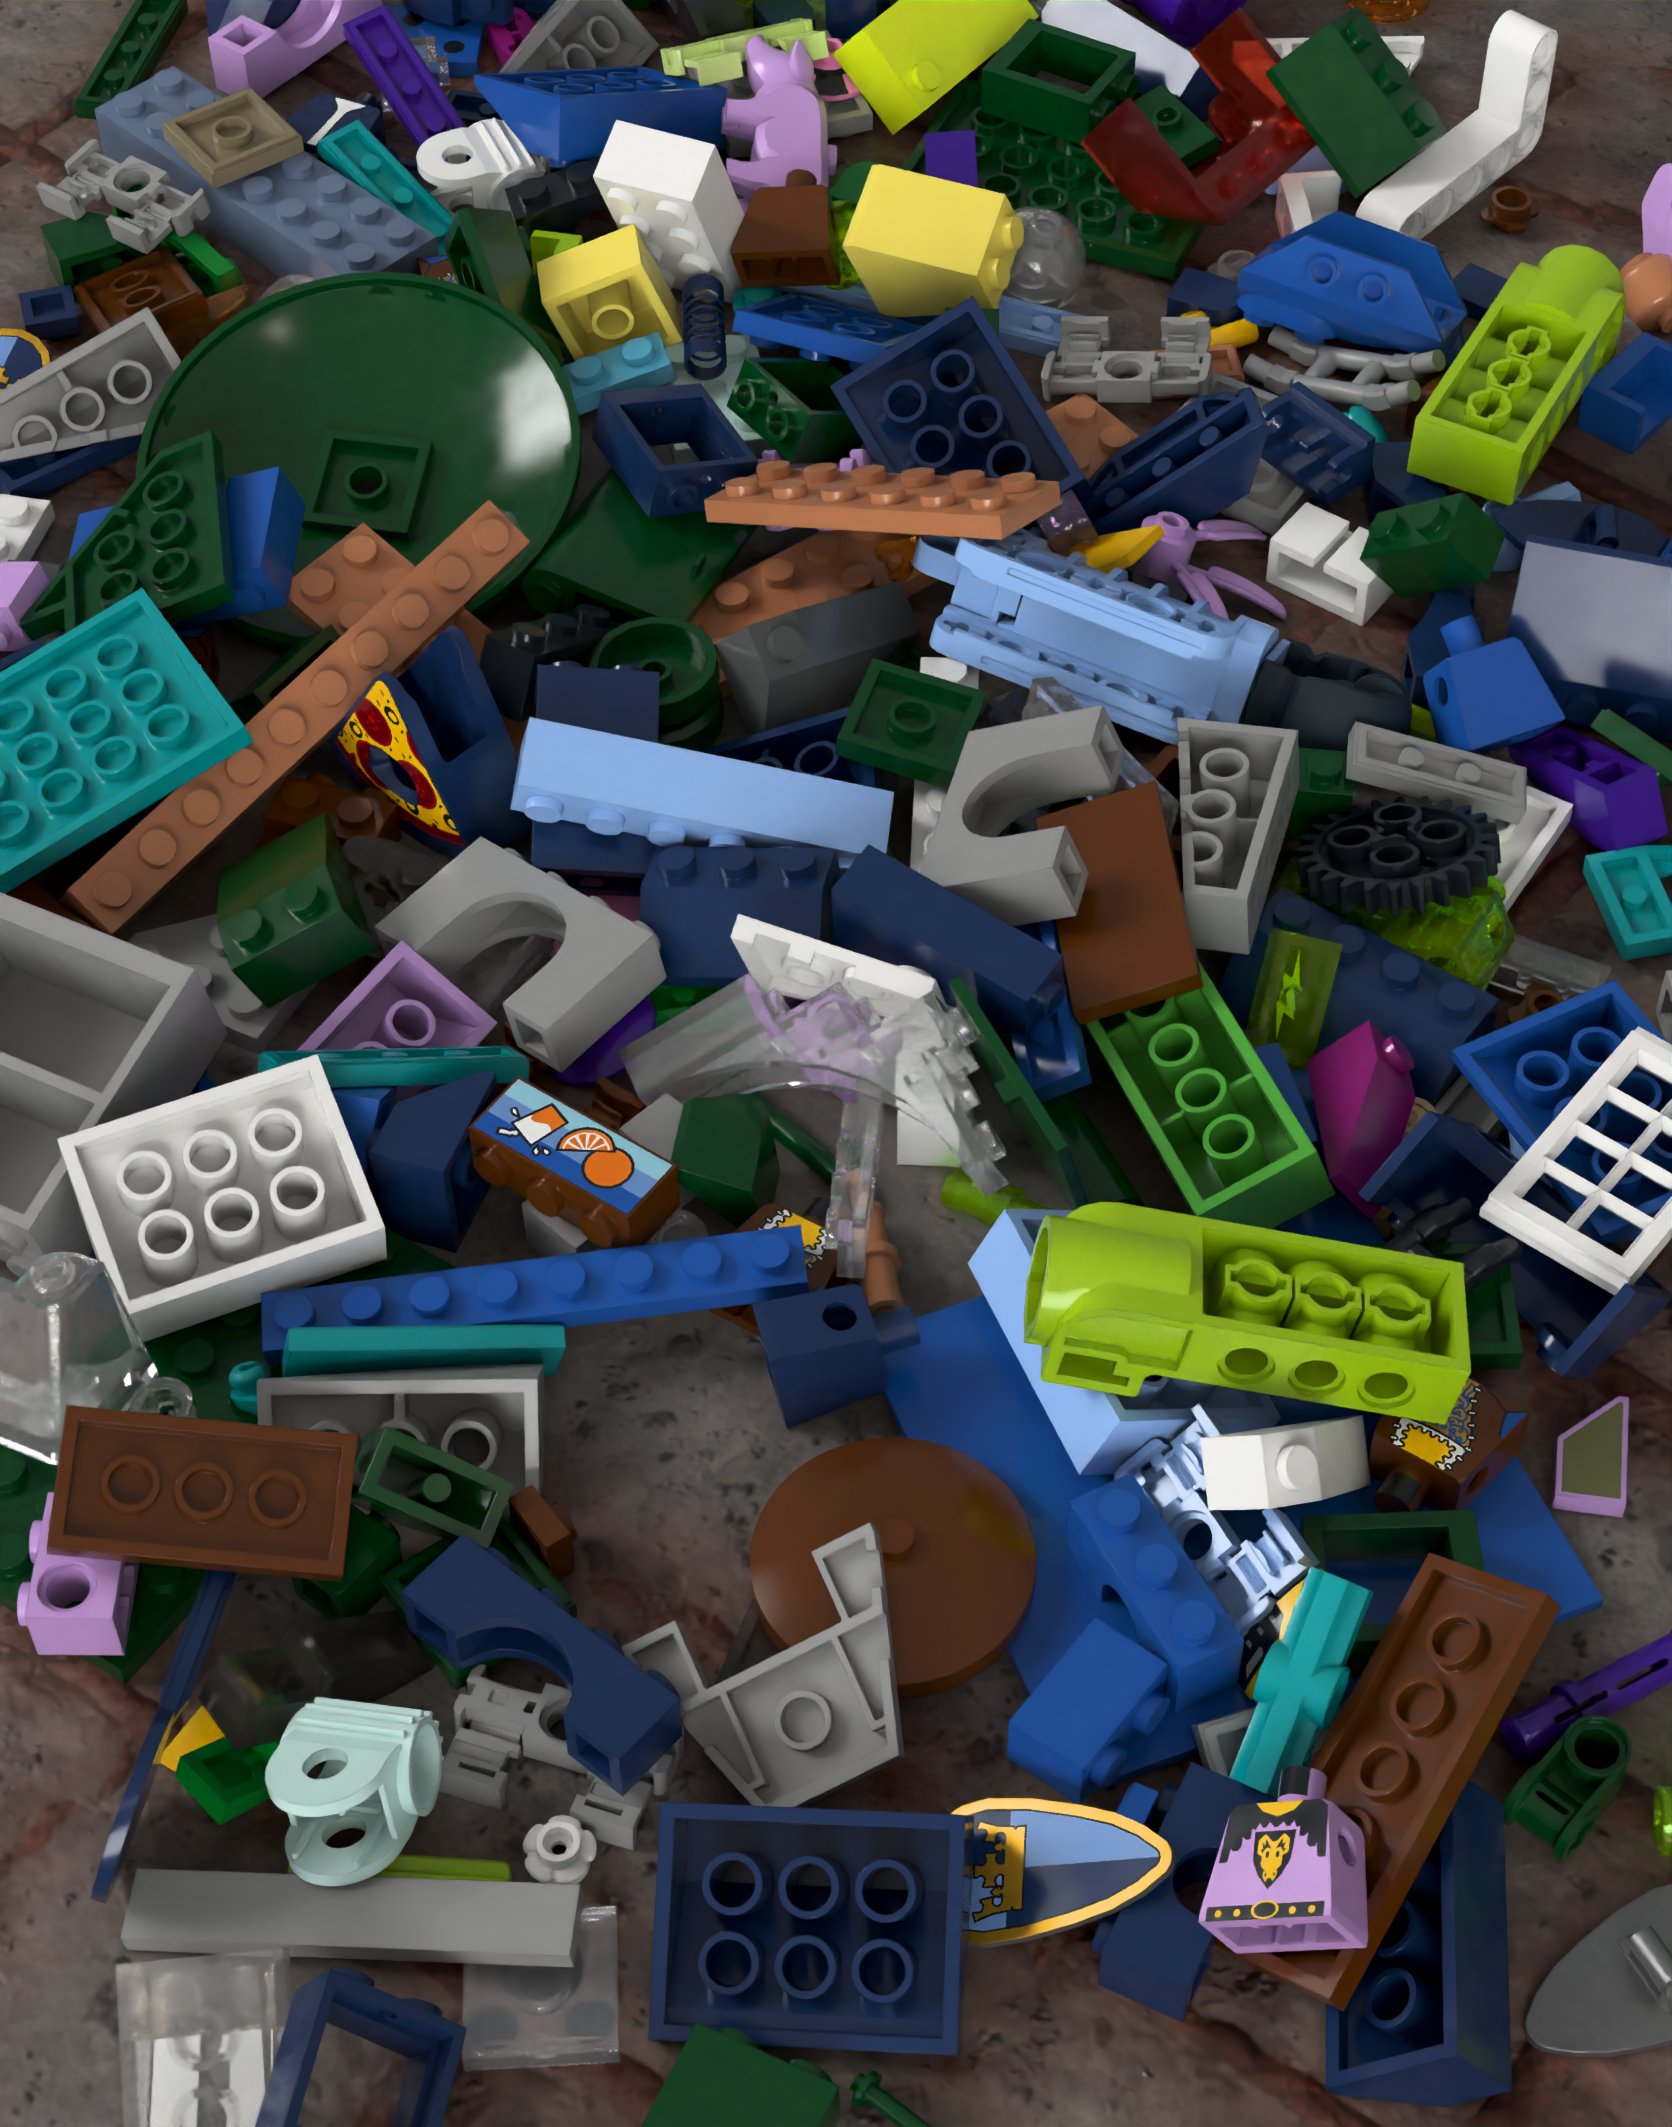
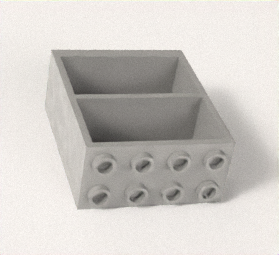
M0 892V1260L6 1262L7 1268L15 1275L29 1283L40 1285L46 1279L68 1289L91 1253L93 1246L57 1139L189 1096L228 1035V1032L194 968Z

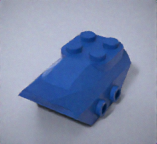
M1337 210L1271 243L1240 269L1237 284V306L1245 311L1243 317L1256 325L1272 327L1275 323L1294 330L1293 336L1300 341L1321 345L1324 339L1340 338L1370 347L1397 349L1408 353L1418 352L1419 354L1439 349L1445 356V367L1451 366L1465 345L1462 327L1468 316V311L1437 246Z

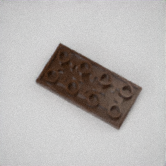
M1156 781L1144 783L1036 818L1038 830L1066 825L1089 872L1077 915L1055 919L1061 952L1064 955L1063 963L1072 1010L1079 1025L1203 988L1204 984L1162 795Z

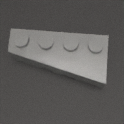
M1177 717L1183 892L1195 948L1249 955L1299 789L1298 730Z

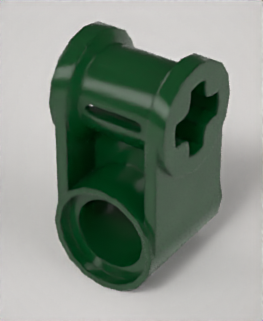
M1589 1715L1577 1719L1569 1726L1541 1761L1529 1768L1513 1787L1503 1803L1504 1823L1507 1825H1512L1515 1822L1520 1824L1552 1848L1551 1858L1559 1864H1564L1579 1849L1597 1820L1617 1798L1622 1788L1631 1758L1632 1743L1627 1731L1618 1722L1606 1716ZM1584 1755L1595 1756L1603 1760L1608 1765V1768H1591L1584 1765L1577 1757Z

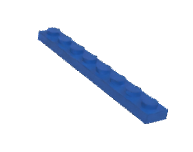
M801 1225L261 1293L262 1352L267 1365L282 1364L288 1329H291V1327L560 1324V1326L565 1328L753 1304L809 1293Z

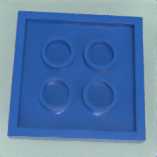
M793 292L736 309L732 331L750 335L749 343L758 347L780 349L782 344L800 348L799 356L803 358L828 362L831 361V356L849 360V368L856 370L925 325Z

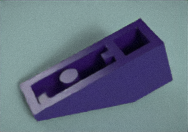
M1560 724L1555 725L1538 737L1508 746L1510 757L1517 765L1527 768L1528 778L1540 791L1573 804L1569 824L1584 841L1607 852L1647 845L1669 834L1655 768Z

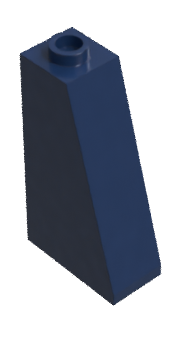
M869 844L831 889L834 945L895 966L907 965L926 971L932 978L936 979L948 1006L959 1009L948 982L960 976L989 1022L1026 1036L1040 1017L1049 1019L1056 1012L1065 996L1066 985L1062 983L1064 955Z

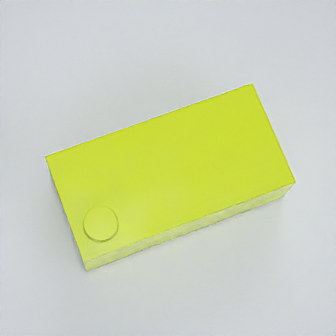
M898 0L832 55L891 134L894 135L1003 47L1029 18L1035 20L1039 15L1028 0Z

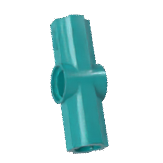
M1310 1566L1296 1605L1293 1607L1283 1639H1277L1272 1644L1260 1668L1253 1696L1257 1706L1229 1775L1230 1778L1278 1798L1282 1769L1296 1765L1308 1767L1320 1730H1326L1330 1726L1344 1697L1350 1673L1346 1663L1373 1596V1591Z

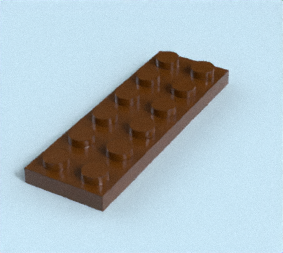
M1429 1552L1311 1765V1768L1323 1772L1327 1777L1324 1800L1332 1801L1361 1828L1365 1839L1368 1916L1367 1948L1236 1954L1217 1937L1215 1938V1946L1227 1956L1344 2012L1561 1609L1549 1594Z

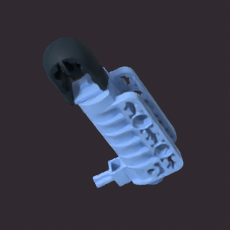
M1032 527L1028 531L1021 528L1002 540L960 537L959 539L950 536L933 535L919 536L912 560L913 566L928 576L955 586L950 601L951 604L944 607L943 613L936 618L929 640L931 648L949 658L1079 709L1104 705L1111 721L1173 745H1178L1177 717L1298 730V744L1300 748L1347 751L1348 734L1355 721L1409 735L1412 704L1408 690L1400 680L1389 673L1355 659L1328 652L1314 655L1309 645L1288 637L1283 638L1277 645L1279 629L1244 615H1240L1235 621H1231L1211 613L1210 602L1198 599L1193 605L1169 597V587L1161 583H1157L1151 589L1128 581V572L1122 568L1115 567L1110 573H1106L1088 566L1087 556L1075 551L1068 557L1050 551L1049 542L1041 538L1043 530L1038 527Z

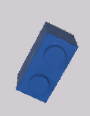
M1095 1617L1009 1720L1007 1758L1075 1804L1081 1805L1096 1785L1106 1789L1115 1780L1127 1759L1128 1751L1125 1749L1139 1732L1148 1736L1161 1722L1170 1703V1698L1165 1695L1168 1663Z

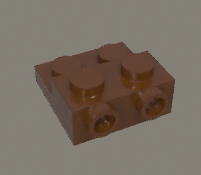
M311 773L306 779L287 775L261 815L264 834L253 851L326 812L332 820L360 903H362L402 837L397 804L392 803L385 793L375 788H364L360 794L339 789L330 778L319 773Z

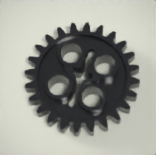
M1403 796L1397 797L1393 803L1384 805L1377 799L1372 800L1371 808L1366 810L1353 805L1348 806L1349 815L1329 814L1327 815L1328 825L1312 824L1311 834L1301 835V846L1296 847L1301 888H1307L1309 898L1322 897L1324 907L1342 902L1343 913H1349L1359 907H1366L1367 916L1375 915L1381 908L1390 909L1393 917L1399 916L1403 908L1413 907L1415 911L1421 914L1426 912V904L1432 902L1443 907H1449L1450 896L1470 898L1472 897L1471 887L1486 888L1488 886L1487 876H1496L1498 874L1497 864L1501 863L1496 823H1488L1485 812L1472 814V805L1469 804L1452 809L1451 799L1443 800L1436 805H1429L1428 796L1421 797L1414 804L1406 803Z

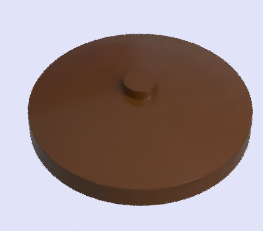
M900 1437L872 1438L852 1442L824 1452L803 1464L782 1482L769 1498L759 1516L751 1542V1587L755 1608L760 1621L770 1639L781 1652L841 1622L839 1612L811 1552L869 1522L876 1526L881 1537L898 1699L936 1694L954 1688L982 1673L1011 1646L1028 1617L1033 1601L1036 1579V1549L1030 1523L1022 1506L1006 1484L983 1464L958 1450L926 1440Z

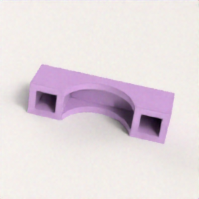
M301 0L291 17L275 29L264 26L244 15L239 16L208 37L216 88L232 95L251 87L259 96L265 98L272 91L347 40L343 33L342 24L382 6V0Z

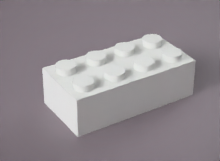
M616 120L593 178L618 229L635 223L670 290L672 288L682 290L684 283L690 277L707 274L714 276L722 283L724 287V301L732 303L734 293L742 288V284L730 253L744 218V212L716 145ZM708 289L698 290L692 294L694 297L709 295L718 298L716 292ZM699 299L707 303L714 302L712 299Z

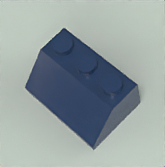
M683 845L656 847L640 887L639 921L645 923L654 931L661 944L659 952L667 978L658 986L758 988L730 937L738 914L834 945L831 889L842 877L836 849L807 847L748 848L745 846L687 847Z

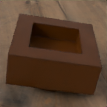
M532 1484L511 1496L508 1500L511 1522L556 1579L559 1581L574 1572L575 1563L572 1541L577 1538V1532L563 1507L557 1502L548 1505Z

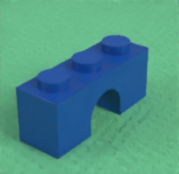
M1130 1473L1070 1500L1066 1548L1101 1601L1119 1594L1133 1619L1139 1645L1168 1663L1165 1695L1170 1698L1169 1707L1173 1713L1177 1714L1237 1685L1244 1639L1134 1475Z

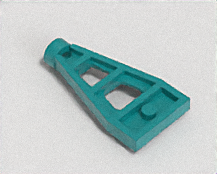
M1641 845L1618 851L1613 850L1585 855L1582 872L1622 961L1672 953V904L1660 881L1664 877L1672 876V845Z

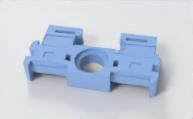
M1198 1403L1191 1409L1197 1420L1170 1442L1171 1445L1159 1439H1152L1115 1471L1114 1480L1130 1473L1134 1475L1183 1550L1185 1536L1192 1527L1200 1523L1209 1525L1212 1532L1210 1549L1203 1557L1198 1560H1191V1562L1243 1638L1254 1624L1260 1622L1273 1610L1274 1604L1278 1601L1265 1594L1272 1592L1275 1596L1280 1597L1308 1573L1310 1566L1315 1567L1320 1562L1288 1516L1276 1508L1262 1511L1267 1519L1266 1525L1270 1531L1264 1530L1262 1532L1264 1536L1256 1543L1247 1539L1241 1543L1219 1510L1208 1511L1207 1496L1198 1492L1201 1489L1206 1492L1200 1438L1230 1433L1213 1410ZM1150 1462L1152 1464L1150 1469L1146 1470L1142 1467ZM1226 1572V1576L1220 1580L1219 1577Z

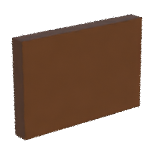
M164 245L151 250L148 254L144 253L73 285L74 287L72 288L79 305L99 334L147 306L163 331L210 310L202 291L168 247Z

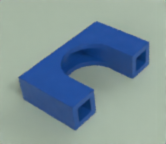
M280 466L228 479L226 494L236 599L222 604L214 610L202 612L170 625L174 631L287 606L306 504ZM114 506L79 514L68 561Z

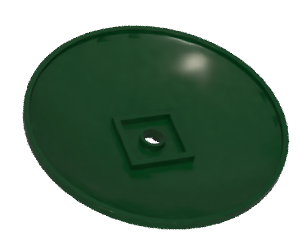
M397 272L350 273L299 284L270 295L243 309L200 341L172 373L152 406L139 446L136 479L160 450L209 430L213 431L222 444L226 489L228 479L231 477L280 466L306 504L292 577L362 523H365L416 567L486 501L490 500L525 535L530 543L516 562L466 608L473 616L478 617L500 602L523 582L529 570L560 533L569 515L578 488L582 465V436L577 406L570 384L560 363L539 335L508 308L488 296L465 286L435 277ZM366 479H377L382 482L376 491L369 494H359L354 491L356 486ZM285 606L217 621L227 629L246 638L284 650H289L299 640L315 633Z

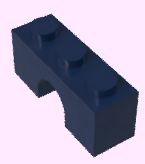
M1191 1762L1180 1787L1169 1783L1166 1785L1156 1806L1152 1826L1159 1828L1157 1834L1165 1839L1174 1850L1176 1857L1175 1866L1169 1877L1146 1896L1121 1909L1120 1912L1102 1918L1091 1951L1101 1955L1098 1977L1099 1986L1183 2023L1212 1960L1216 1937L1198 1923L1199 1915L1185 1908L1178 1900L1176 1893L1187 1885L1209 1882L1231 1811L1241 1804L1275 1802V1797Z

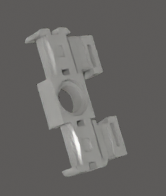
M96 139L89 140L65 162V168L69 176L63 179L56 187L43 182L36 186L44 206L75 221L79 220L86 213L84 207L93 199L99 201L102 198V194H104L108 204L134 215L133 219L125 218V220L113 215L106 218L113 239L145 254L154 249L173 230L172 226L175 228L177 236H186L194 229L193 221L196 218L204 220L211 212L202 188L193 196L175 189L168 172L132 155L122 163L104 156ZM85 159H86V162H87L88 166H86V165L83 164V161H84ZM140 183H149L146 187H144L141 190L135 192H126L129 188H131L134 185Z
M1061 316L1062 337L1057 352V360L1055 351L1047 353L1041 372L1043 399L1050 402L1052 395L1086 393L1087 395H1096L1098 402L1151 403L1153 396L1182 395L1200 397L1209 395L1210 385L1213 382L1211 354L1208 353L1211 343L1210 317H1161V348H1166L1165 352H1158V355H1156V351L1101 352L1102 347H1109L1111 340L1109 316ZM1125 375H1136V376L1133 377V378H1127V379H1119V378H1118V377L1125 376Z
M481 1664L472 1669L467 1678V1695L459 1694L454 1704L456 1735L442 1761L440 1792L501 1811L506 1802L505 1785L508 1781V1773L502 1771L507 1767L509 1757L519 1758L521 1754V1745L519 1744L522 1740L523 1756L586 1774L587 1780L592 1781L586 1797L579 1794L576 1795L569 1810L570 1816L578 1819L581 1822V1828L591 1831L596 1840L633 1851L637 1843V1825L652 1793V1785L648 1784L650 1778H654V1795L666 1793L683 1757V1725L682 1737L624 1796H621L568 1754L565 1740H560L549 1732V1729L555 1722L564 1719L563 1716L572 1695L569 1689L546 1683L542 1694L533 1693L487 1679L486 1665ZM470 1723V1724H471V1725H470V1729L467 1730L466 1728H467L468 1724Z

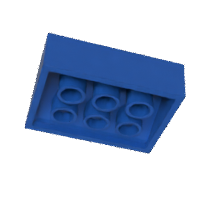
M639 65L474 74V85L529 153L549 158L550 166L568 168L583 159L601 157L616 120L714 144L717 150L724 149L725 135L721 134L722 107H725L727 88L714 84L700 86L698 80L682 76L665 75L663 71Z
M1612 980L1451 1050L1450 1058L1524 1151L1527 1152L1632 1030L1634 1031L1639 1026L1662 1040L1668 1041L1615 980ZM1635 1066L1617 1087L1618 1090L1659 1113L1672 1098V1085L1638 1066ZM1607 1101L1603 1103L1585 1124L1628 1149L1649 1126ZM1660 1132L1640 1156L1672 1173V1138ZM1576 1137L1572 1139L1554 1160L1596 1186L1599 1185L1618 1162ZM1630 1168L1609 1192L1652 1218L1672 1196V1192ZM1544 1174L1575 1213L1587 1198ZM1599 1205L1583 1223L1599 1244L1635 1240L1642 1232L1639 1228Z

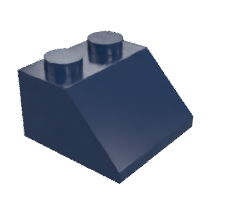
M483 1070L396 1102L383 1126L378 1125L373 1129L366 1147V1161L372 1167L375 1183L373 1198L375 1203L379 1205L380 1215L386 1228L408 1240L453 1253L457 1252L492 1185L482 1178L474 1168L468 1127L499 1096L495 1073Z

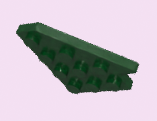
M212 430L160 450L20 619V627L32 641L65 628V633L140 588L144 589L170 625L202 612L214 610L222 604L236 599L222 444Z

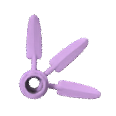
M1166 511L1148 516L1143 520L1141 528L1160 524L1165 535L1127 569L1166 583L1182 585L1194 603L1198 599L1210 602V612L1229 619L1228 613L1213 585L1261 606L1281 620L1286 619V611L1283 604L1272 594L1248 579L1218 566L1210 567L1206 571L1188 564L1197 541L1238 539L1266 541L1267 536L1257 527L1234 520H1204L1198 523V531H1194L1183 516Z

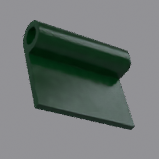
M610 466L561 529L558 536L526 574L522 582L523 593L529 604L543 615L572 610L581 597L586 595L640 619L668 617L690 623L759 525L707 522L705 511L648 518L613 467Z
M958 976L949 981L948 983L983 1072L1070 1210H1076L1081 1206L1097 1202H1119L1145 1207L1144 1202L1072 1091L1041 1104L1016 1064L1011 1034L1000 1039L962 978Z

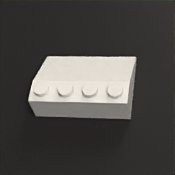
M318 1054L57 1139L127 1347L261 1302V1293L303 1288L387 1259L384 1223Z

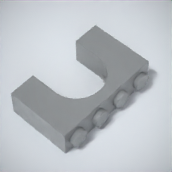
M1104 705L969 731L947 795L942 800L941 812L933 835L928 840L927 852L919 873L1011 926L1076 916L1089 872L1066 825L1010 836H997L1013 821L1041 806L1114 792L1126 752Z
M481 836L374 926L385 956L402 940L448 980L482 951L501 941L519 936H544L562 942V946L557 954L502 1003L517 1046L560 1073L667 978L659 952L661 949L660 941L649 926L641 921L632 922L612 911L599 897H587L570 887L558 874L551 871L545 873L527 863L514 849H502Z

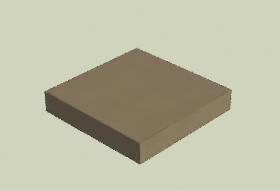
M251 87L162 123L164 139L214 189L304 152L302 136Z

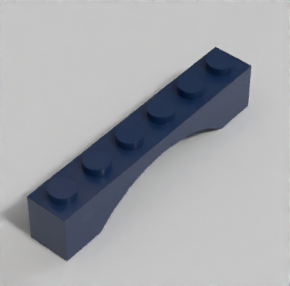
M1411 442L1375 443L1370 480L1362 484L1368 518L1371 524L1378 512L1445 497L1448 494L1449 485L1435 483L1428 478L1406 471ZM1474 584L1429 593L1430 606L1423 619L1407 636L1401 681L1407 687L1411 703L1429 711L1423 683L1424 674L1444 659L1450 657L1440 628L1459 618L1473 615L1472 611L1475 603ZM1474 616L1484 641L1483 620L1481 616Z

